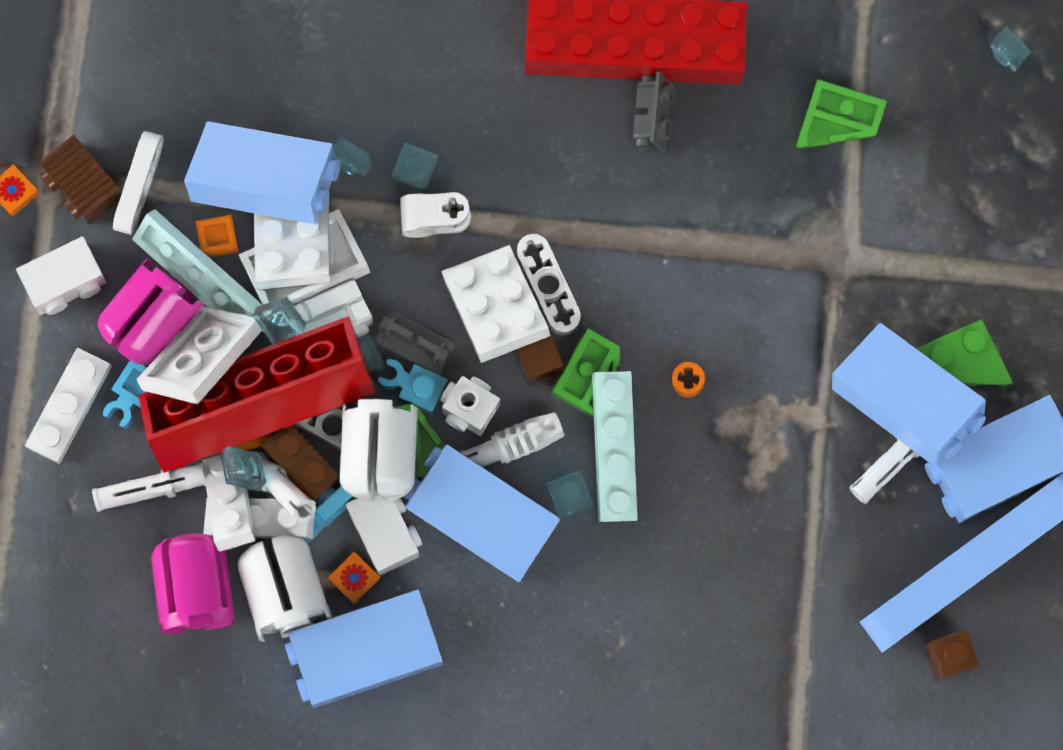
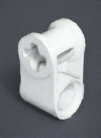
M460 193L409 194L400 198L402 235L405 237L421 238L437 234L460 233L467 229L471 223L468 200ZM458 207L457 218H450L451 208Z

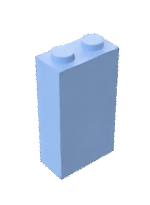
M207 121L184 183L191 202L316 224L321 211L325 212L328 207L329 187L331 182L336 181L339 176L340 160L336 159L333 144Z
M879 323L832 373L833 391L936 468L944 459L950 461L960 450L963 438L969 432L972 435L975 434L986 420L984 415L986 400L882 323Z
M1048 395L981 427L973 435L971 433L967 434L961 441L962 446L950 461L944 459L937 468L929 462L925 464V470L933 484L938 483L945 495L942 497V503L946 512L951 518L956 517L960 524L1063 473V418L1052 397Z
M445 444L442 450L436 446L424 463V466L429 468L422 481L415 478L412 490L408 495L403 496L409 500L405 508L517 582H520L560 521V518L449 445Z
M419 589L289 632L291 642L285 644L291 666L299 664L303 677L296 680L303 702L310 700L313 708L443 665Z

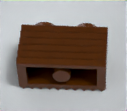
M72 135L39 161L44 170L40 177L53 193L57 189L61 190L67 198L62 203L76 220L82 216L90 224L94 219H97L106 210L110 209L111 206L115 205L117 201H120L122 194L119 188L75 135Z
M293 425L280 429L262 446L265 454L277 466L280 465L285 470L291 482L310 500L317 502L330 488L336 489L340 485L339 473L334 472V468L329 466L328 461H324V457L319 456L318 450H314L313 445H309L308 440L304 439L303 434H299L298 429H294Z

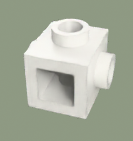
M461 376L457 384L452 381L450 382L440 401L444 403L442 407L443 414L447 416L445 421L450 426L461 432H464L467 428L481 437L500 406V398L489 392L491 387L484 381L476 377H472L469 380ZM466 402H471L474 405L466 407L463 404Z

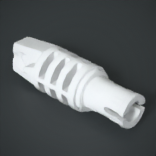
M554 412L530 418L520 424H514L510 428L507 427L503 431H497L491 436L492 440L468 450H463L461 454L482 468L501 461L502 464H507L514 459H520L524 455L527 456L534 451L537 452L564 437V432L559 418Z

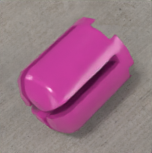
M146 258L100 314L98 320L99 331L106 342L118 348V352L130 361L149 366L173 338L184 330L204 305V303L198 300L194 304L190 302L195 295L172 276L165 272L163 273L157 267L152 271L150 268L154 262Z
M200 533L168 538L155 547L151 555L161 633L182 634L183 630L206 628L207 631L232 625V621H235L227 550L219 552L214 543V537L209 534Z

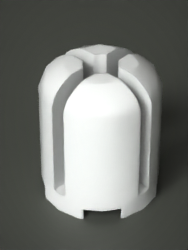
M358 400V408L348 409L345 404L343 405L340 483L344 491L353 497L366 501L376 500V489H378L379 495H383V501H394L410 493L415 482L418 408L414 405H411V412L392 407L393 400Z
M287 535L271 538L292 604V610L286 611L274 569L263 541L251 545L238 559V572L259 641H265L263 634L279 631L281 637L286 638L289 637V632L313 625V620L325 614L328 619L332 617L309 546L301 538Z

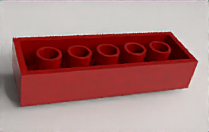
M529 0L525 74L642 80V76L656 77V72L660 71L672 82L741 85L745 72L747 2L716 0Z
M349 316L239 357L198 404L151 392L140 394L139 400L147 442L163 473L176 468H182L189 463L210 455L219 454L242 443L254 441L263 435L279 429L288 428L295 423L316 415L325 414L344 404L362 400L369 395L375 394L376 391L363 348Z

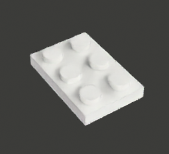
M329 203L326 211H321L316 224L254 213L255 283L258 290L331 282Z
M339 209L329 213L331 282L258 290L255 283V247L239 254L241 262L269 319L353 278L354 280L370 273L369 267Z
M510 245L441 271L444 282L481 363L550 336L547 323Z
M203 306L184 330L173 338L137 378L141 389L198 404L263 330L260 321L255 317Z

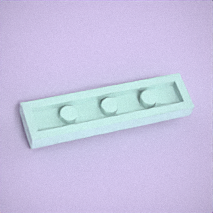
M157 210L146 214L132 238L135 243L207 307L250 317L257 316L263 306L258 300Z
M631 371L592 373L598 522L637 521Z

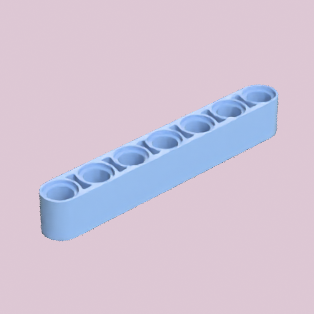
M1063 473L860 621V624L880 651L883 653L1063 520Z

